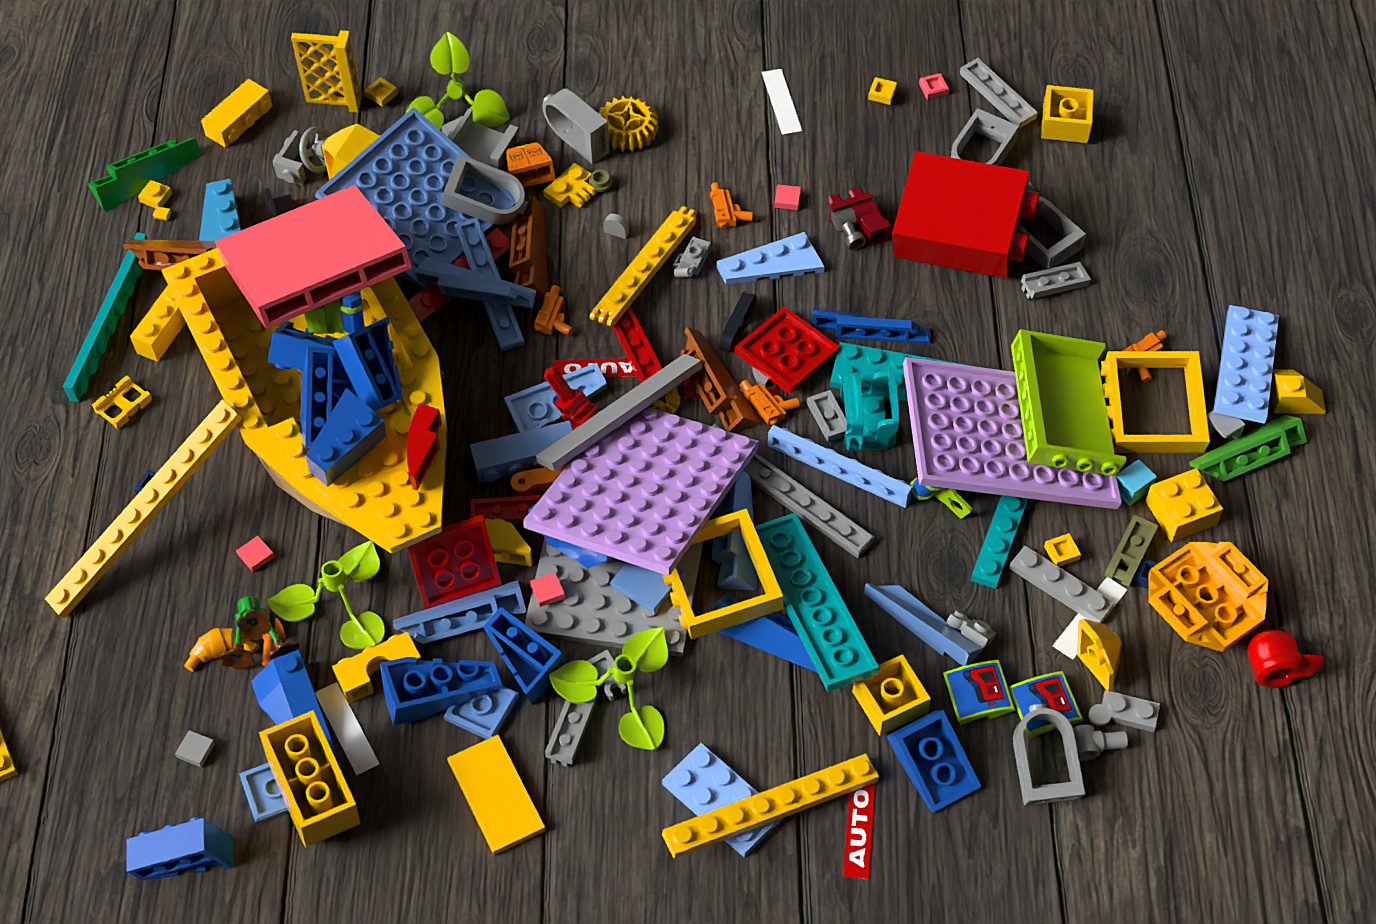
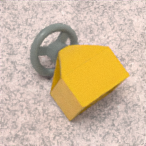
M359 124L349 126L333 135H330L322 127H311L301 137L299 145L300 157L310 171L314 173L328 171L330 180L379 138L380 135ZM316 134L315 143L312 145V148L306 150L308 139L311 135ZM308 157H319L324 165L315 166Z

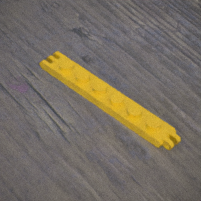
M682 206L679 211L674 210L592 310L590 313L591 320L596 321L598 319L599 323H606L610 327L616 324L696 223V210L690 209L688 212V207Z

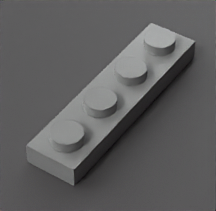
M979 58L960 68V75L1013 124L1018 125L1019 129L1037 118L1038 112Z
M1024 546L1010 563V570L1088 620L1102 623L1114 607L1115 602L1027 546Z

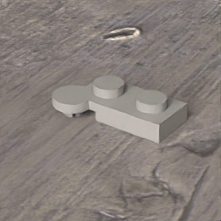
M1105 690L1102 704L1091 707L1089 719L1096 726H1105L1112 719L1117 724L1154 732L1160 703Z

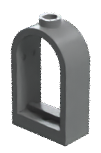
M562 89L555 95L549 94L544 98L542 105L543 113L552 130L586 160L594 164L610 152L608 121L568 89Z
M977 108L953 143L951 158L960 159L958 155L974 132H977L1002 143L993 158L985 163L1000 166L1017 140L1019 126Z
M458 154L440 204L485 222L503 225L513 221L518 214L523 215L528 202L524 200L523 186L516 177ZM465 174L507 190L513 196L516 205L509 209H496L458 194Z
M1040 196L1036 215L1042 217L1064 239L1047 250L1021 225L1019 232L1029 234L1026 253L1046 270L1056 267L1083 249L1086 233L1051 202Z
M1046 704L1030 706V712L1017 725L1013 735V746L1024 806L1082 798L1085 795L1074 732L1070 722L1058 711L1046 708ZM1034 720H1045L1058 728L1063 738L1071 782L1032 787L1023 737L1024 728L1027 723Z

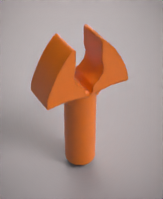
M276 618L274 630L279 639H286L282 624ZM269 633L263 634L261 638L264 640L261 662L264 667L269 663V653L274 650V641Z

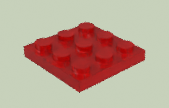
M784 306L736 345L734 353L787 393L791 394L837 355V351L840 350V346Z
M482 515L442 527V532L407 547L425 609L502 585L487 527Z

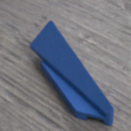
M813 306L812 327L821 330H836V338L921 344H930L931 328L919 326L912 320L882 319Z
M726 594L717 601L713 611L740 602ZM773 612L717 631L817 672L791 620L779 612Z

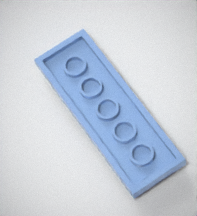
M1229 305L1213 413L1265 424L1268 414L1279 315Z

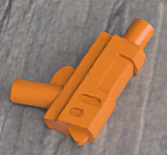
M719 183L711 184L712 191L710 197L712 204H714V214L718 228L736 227V220L752 221L753 212L740 211L739 205H732L729 189H721Z
M553 285L550 292H546L542 308L539 309L534 322L535 331L552 335L555 329L567 336L572 334L573 327L563 323L564 314L560 313L564 305V297L559 296L560 287Z
M1162 330L1156 334L1151 332L1137 344H1132L1123 351H1161L1163 345L1160 342L1166 339V334ZM1136 368L1142 382L1151 380L1152 377L1147 368Z
M744 380L740 384V387L745 392V398L758 410L759 415L768 426L775 425L785 419V411L799 407L797 398L783 401L778 395L772 397L761 383L753 386L748 380Z

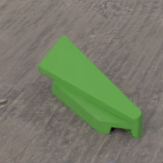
M1283 415L1190 461V466L1219 480L1226 481L1290 454L1289 447L1307 442L1301 418Z

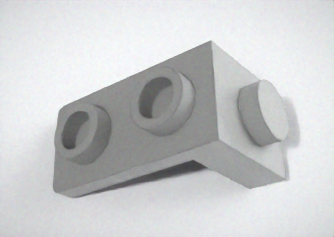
M294 130L291 136L286 139L280 153L275 155L273 166L275 167L277 178L284 179L289 183L293 182L303 185L306 180L303 164L293 161L299 153L301 140L300 132Z

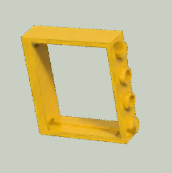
M1108 351L1105 361H1101V376H1105L1103 392L1104 398H1107L1108 406H1106L1114 453H1204L1210 440L1199 351ZM1117 368H1184L1192 435H1124Z
M747 508L707 521L691 545L740 530L766 594L695 617L676 567L669 576L662 574L665 585H671L673 592L670 593L674 608H680L682 615L678 617L681 627H683V630L688 629L691 639L784 609L782 592Z

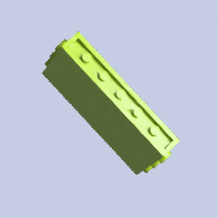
M1020 329L1011 345L1028 463L1117 476L1126 462V456L1114 454L1098 359L1105 349V343Z

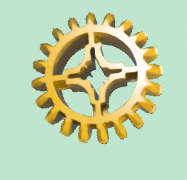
M622 96L621 100L614 98L612 103L606 102L605 107L600 109L599 114L608 121L609 146L612 145L614 150L621 148L622 152L625 149H630L633 152L636 147L641 150L643 145L649 146L650 140L655 139L658 131V116L654 107H650L648 101L643 102L641 97L637 100H634L633 96L630 99H625Z

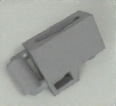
M692 237L685 252L679 254L673 264V268H675L674 276L680 278L691 277L693 274L698 275L710 253L711 242Z

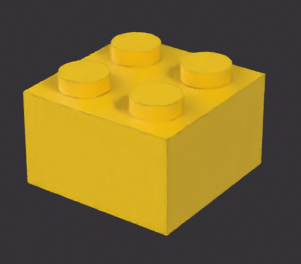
M1047 85L1043 103L1041 138L1088 143L1092 126L1093 90Z
M1197 468L1151 485L1145 501L1171 543L1216 526L1223 511L1221 504Z
M903 654L878 665L879 674L853 684L852 692L879 736L928 713L931 698Z

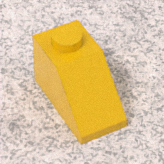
M485 519L495 561L532 566L531 548L512 523L502 519Z

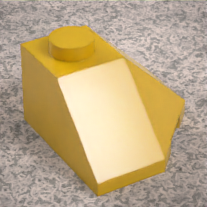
M1273 369L1270 393L1275 414H1325L1323 393L1320 388L1295 370Z
M1083 618L1078 623L1077 655L1109 692L1113 690L1122 647L1121 639L1115 632L1112 633L1105 624Z

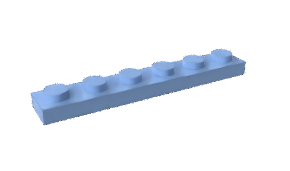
M773 425L768 432V447L904 508L908 505L912 486H909L906 482L891 478L878 469L864 466L855 459L844 457L833 449H826L817 445L808 438L799 437L786 428H779Z

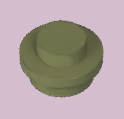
M596 170L589 178V185L594 187L597 192L606 191L612 186V177L605 170Z

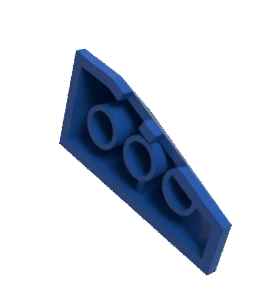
M299 650L272 659L251 681L259 706L269 715L275 725L313 710L332 753L336 757L335 748Z
M404 657L380 663L385 701L393 726L424 719L451 706L459 705L502 687L495 663L489 661L461 660L459 663L442 662V659L433 658V661L416 660L417 657Z

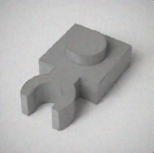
M958 610L954 614L951 613L946 622L951 627L961 630L960 634L982 648L989 645L997 634L991 630L990 625L986 622L975 619L970 620Z
M608 650L587 660L597 669V680L601 679L608 672V668L614 667V660ZM610 676L602 685L596 686L599 688L605 685L606 697L610 701L614 700L611 692L613 688H620L623 694L626 693L625 684L618 683L613 676Z

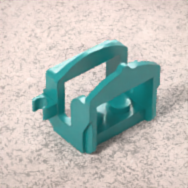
M888 369V371L875 373L871 379L870 389H861L859 372L847 373V376L841 374L840 401L845 403L846 430L844 444L847 450H887L888 447L895 445L899 425V408L894 370ZM890 399L892 419H885L884 402Z

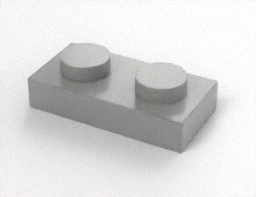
M831 390L807 398V405L827 442L845 437L846 418Z

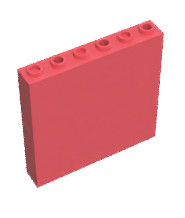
M355 185L215 241L223 264L266 329L412 268L406 246Z

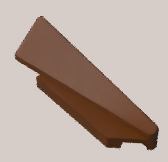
M532 196L529 199L528 209L523 215L518 214L513 220L509 269L514 274L517 273L514 284L536 290L535 298L544 299L546 292H548L544 207L535 196Z
M133 239L123 244L125 250H131L140 259L138 263L144 269L152 270L165 269L217 248L215 241Z
M687 327L684 332L688 336L686 350H681L680 356L686 354L701 360L703 368L690 376L710 414L717 415L719 413L725 431L732 433L758 425L761 420L703 334L698 330Z

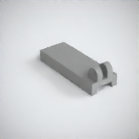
M1080 262L1024 274L1021 280L1023 284L1022 290L1029 301L1085 287L1091 281Z
M595 698L583 704L565 701L545 751V757L550 758L551 763L557 764L558 761H561V765L565 767L573 763L594 710Z

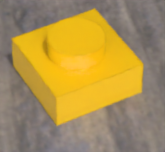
M380 77L365 90L366 97L383 107L398 94L396 86Z
M875 77L868 100L890 105L897 88V82Z
M150 180L138 195L141 203L153 208L162 207L172 195L171 187Z
M1070 533L1045 541L1044 547L1056 566L1060 567L1080 560L1081 553Z

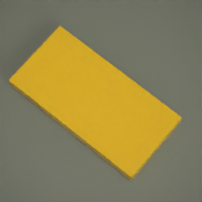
M499 735L447 758L493 855L546 831Z

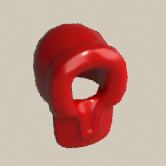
M1268 630L1258 633L1249 642L1247 649L1248 660L1254 671L1255 680L1258 685L1266 688L1285 687L1290 685L1296 678L1313 676L1322 669L1324 664V657L1322 655L1300 654L1293 635L1283 630Z

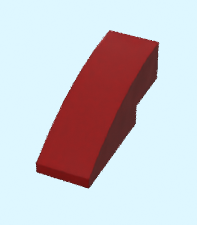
M419 403L412 418L407 440L409 476L412 489L418 491L440 450L437 432L442 425L439 409Z

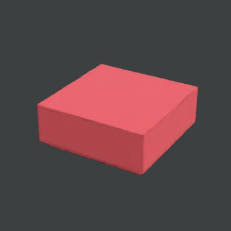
M941 73L920 78L919 84L927 100L949 94V88Z
M777 184L774 208L798 210L801 187Z
M256 536L236 550L238 556L252 572L274 558L273 552L259 536Z
M555 572L530 581L539 607L565 599L564 591Z

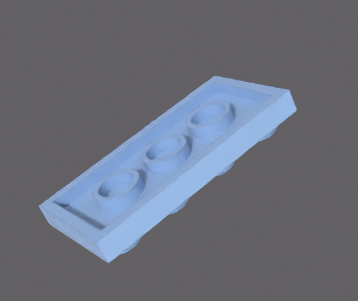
M702 743L662 780V785L697 816L759 794ZM783 818L736 835L725 841L745 858Z

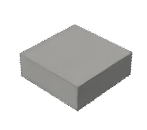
M188 731L175 755L178 759L202 768L215 742L213 739Z

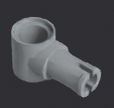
M1080 725L1073 728L1079 761L1092 760L1098 757L1103 750L1126 749L1128 745L1125 731L1102 733L1101 731H1094V727L1091 725Z

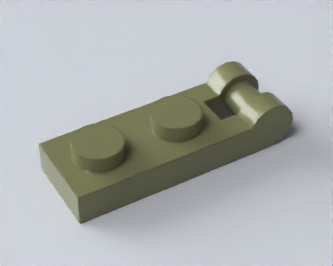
M1134 515L1104 576L1110 579L1113 577L1122 581L1121 584L1129 587L1159 525ZM1119 563L1129 567L1128 570L1125 571L1118 568Z

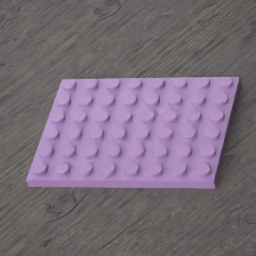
M905 358L903 369L919 485L1110 509L1119 508L1122 502L1116 476L1028 463L1015 372L917 358Z
M646 407L574 457L525 517L524 528L669 576L758 450L759 441Z

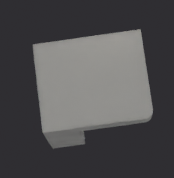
M1213 411L1206 414L1209 435L1218 431L1224 438L1232 436L1234 439L1241 437L1245 423L1240 418L1213 413Z

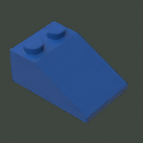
M933 711L887 735L900 764L932 813L982 787L944 711Z

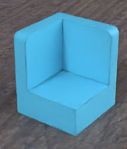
M1140 460L1135 461L1116 476L1120 497L1131 506L1149 492L1157 476Z

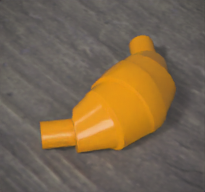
M214 628L199 637L198 642L189 653L190 658L185 663V668L193 672L200 662L205 663L212 659L221 658V653L230 651L236 643V630L234 628ZM249 637L242 638L244 650L255 654L258 651L259 644L250 641Z

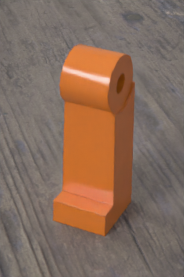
M564 464L555 471L544 467L516 473L511 478L510 483L514 497L544 495L568 464Z

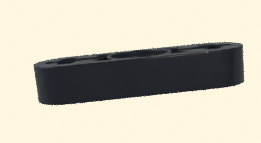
M746 291L742 293L721 335L719 349L728 352L734 350L754 310L757 295Z

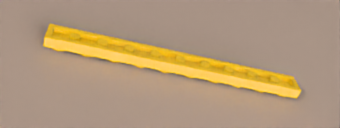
M223 399L45 598L58 615L65 618L242 420L243 417Z

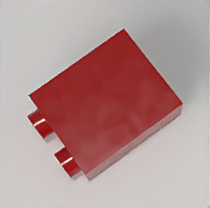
M915 151L892 231L894 257L1007 278L1011 261L1023 263L1025 260L1029 234L1019 232L1022 219L1034 221L1038 209L1040 192L1029 191V171Z

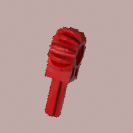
M556 367L545 370L544 378L559 397L554 404L560 411L562 419L570 421L572 430L599 413L596 406L588 400L583 391L570 388Z

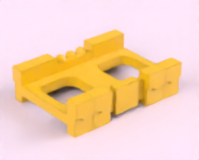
M126 375L116 384V388L110 391V394H107L106 397H100L92 404V407L97 414H100L119 430L129 421L128 417H131L138 411V408L143 409L152 401V396L148 391L145 392L134 384ZM130 389H136L141 393V396L134 402H129L123 397ZM112 405H117L123 410L115 418H110L104 413Z

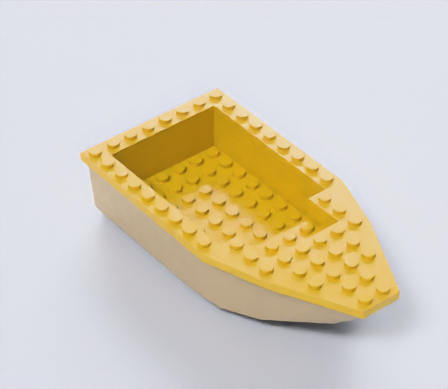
M217 248L162 269L164 278L224 401L229 403L243 417L236 426L245 444L257 454L276 485L311 511L355 529L391 554L442 532L447 422L439 357L393 276L358 290V292H360L364 304L363 316L365 326L389 316L390 325H388L390 341H393L394 344L392 356L394 365H397L402 398L374 411L385 421L386 437L327 487L309 472L306 454L310 448H304L300 432L301 382L303 374L300 372L301 370L294 368L288 370L280 369L274 363L268 362L272 333L286 321L267 329L264 327L223 264ZM305 313L287 320L294 323L293 328L305 332V328H308ZM336 332L334 334L314 333L315 336H320L324 338L327 335L335 337L337 339L344 337V334L339 332ZM419 403L439 409L442 425L437 432L440 450L418 491L412 489L409 476L407 440L412 418Z

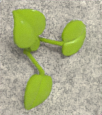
M446 32L434 46L430 60L433 68L438 73L443 75L451 74L452 80L448 83L447 93L437 105L429 96L418 97L409 105L406 113L414 107L440 130L444 122V116L438 109L448 98L459 100L465 97L472 105L470 109L473 110V122L491 128L508 121L510 114L503 98L497 92L489 89L479 91L474 101L465 92V82L457 78L455 73L460 74L467 71L470 63L469 53L464 44L455 35Z
M372 540L353 548L338 561L326 562L321 568L323 578L318 579L319 586L316 595L310 586L296 584L283 589L274 597L266 599L268 607L275 615L286 621L299 622L308 619L315 613L313 603L319 601L325 586L332 592L340 591L352 619L344 623L340 629L341 640L346 646L354 649H366L370 646L381 644L385 636L383 621L377 614L366 611L358 617L355 616L344 589L346 581L350 579L359 583L366 582L378 574L380 560Z
M663 627L648 629L629 638L622 648V655L615 659L614 667L608 668V672L599 680H597V669L585 660L571 661L549 674L550 682L556 692L564 699L577 704L592 701L596 697V686L602 685L610 676H613L620 684H627L630 706L633 713L625 714L620 720L619 733L622 739L633 747L646 750H655L660 746L664 736L663 718L657 709L649 705L643 706L637 711L633 679L637 666L645 673L659 671L665 666L668 659V647Z

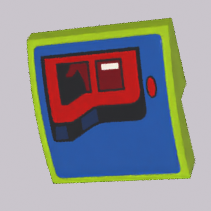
M999 660L970 664L943 673L960 725L985 716L992 719L1015 711Z
M1063 671L1034 677L1008 687L1021 720L1030 712V706L1046 704V708L1056 710L1064 715L1071 726L1083 721ZM1034 720L1025 725V731L1029 738L1054 728L1059 731L1055 725L1045 720Z

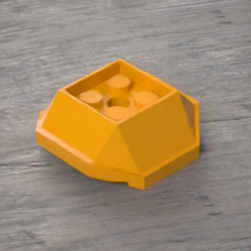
M1189 542L1150 569L1149 603L1186 642L1223 652L1262 625L1265 620L1268 579L1231 542H1219L1218 544Z

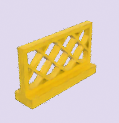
M340 31L339 36L292 33L291 40L306 102L347 105L349 112H358L363 95L350 32ZM299 42H306L309 45H311V47L307 49L304 46H302ZM323 44H332L334 48L330 51ZM318 50L324 56L320 58L313 51ZM308 57L315 63L310 65L303 59ZM330 58L332 61L337 63V65L333 67L326 61ZM321 66L328 72L323 74L316 68ZM311 73L319 79L314 81L307 75ZM334 75L341 81L337 83L329 77ZM322 82H325L326 84L331 86V88L327 90L320 84ZM315 89L322 95H313L311 91ZM335 91H338L342 95H344V97H338L333 93Z

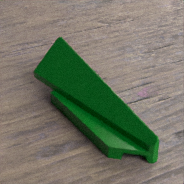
M195 137L180 143L177 140H171L107 165L109 176L89 182L88 186L102 209L108 212L141 192L150 180L158 182L201 156Z

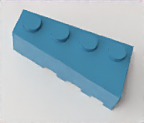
M226 179L207 183L199 241H217L242 231L236 196L231 180Z

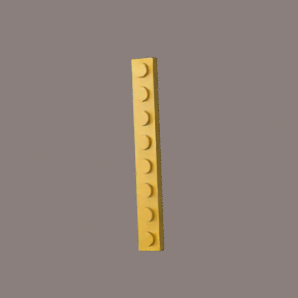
M863 754L663 829L662 836L673 858L676 859L876 783L879 776L868 756Z

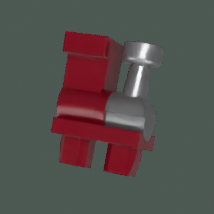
M856 187L848 192V199L843 200L838 193L829 196V220L837 231L843 230L847 235L846 244L850 250H858L866 242L868 246H872L889 240L890 224L887 219H883L876 203L872 200L870 192L864 193L860 187ZM855 226H858L861 232H856ZM880 232L878 237H873V234Z

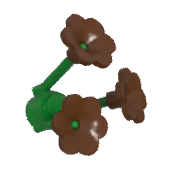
M246 596L240 599L237 604L239 613L235 615L237 622L236 643L230 651L221 653L223 666L233 667L237 670L254 665L253 652L244 650L242 638L249 637L255 641L261 639L263 634L268 632L274 641L273 646L275 648L268 655L270 658L269 662L272 659L299 650V644L295 641L288 643L279 639L269 621V615L265 612L264 608H260L258 599L254 596Z

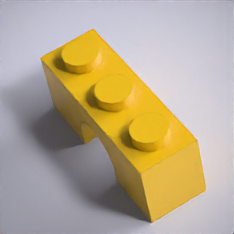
M408 632L393 635L386 642L377 646H370L358 655L344 658L332 666L348 703L351 704L374 693L370 678L375 671L380 669V663L404 657H417L416 660H422Z

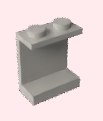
M468 108L464 116L459 117L455 130L450 132L447 137L473 160L502 170L507 162L506 151L514 148L515 144L519 142V128L510 124L503 134L473 122V110Z

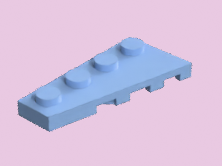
M805 232L717 261V269L726 285L753 282L761 277L777 279L780 278V275L785 274L800 276L804 275V272L815 271V274L824 273V265Z
M597 363L563 375L570 388L583 391L588 400L607 388V383ZM548 382L504 397L505 405L519 433L552 425L562 418L560 411L554 404L559 397Z

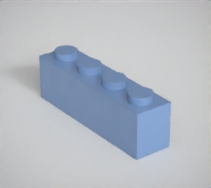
M570 421L471 444L472 459L479 483L493 482L499 478L513 476L526 470L544 468L545 466L538 464L536 455L572 431Z

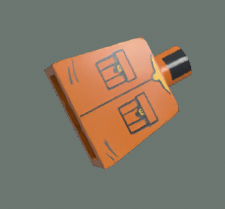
M518 142L514 148L506 151L509 174L516 177L523 188L555 180L552 159L539 143L535 142L526 145L524 142Z

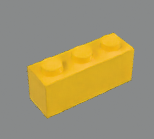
M247 79L201 120L205 135L223 147H228L273 106L269 90Z
M169 286L165 288L130 336L137 354L157 362L186 324Z

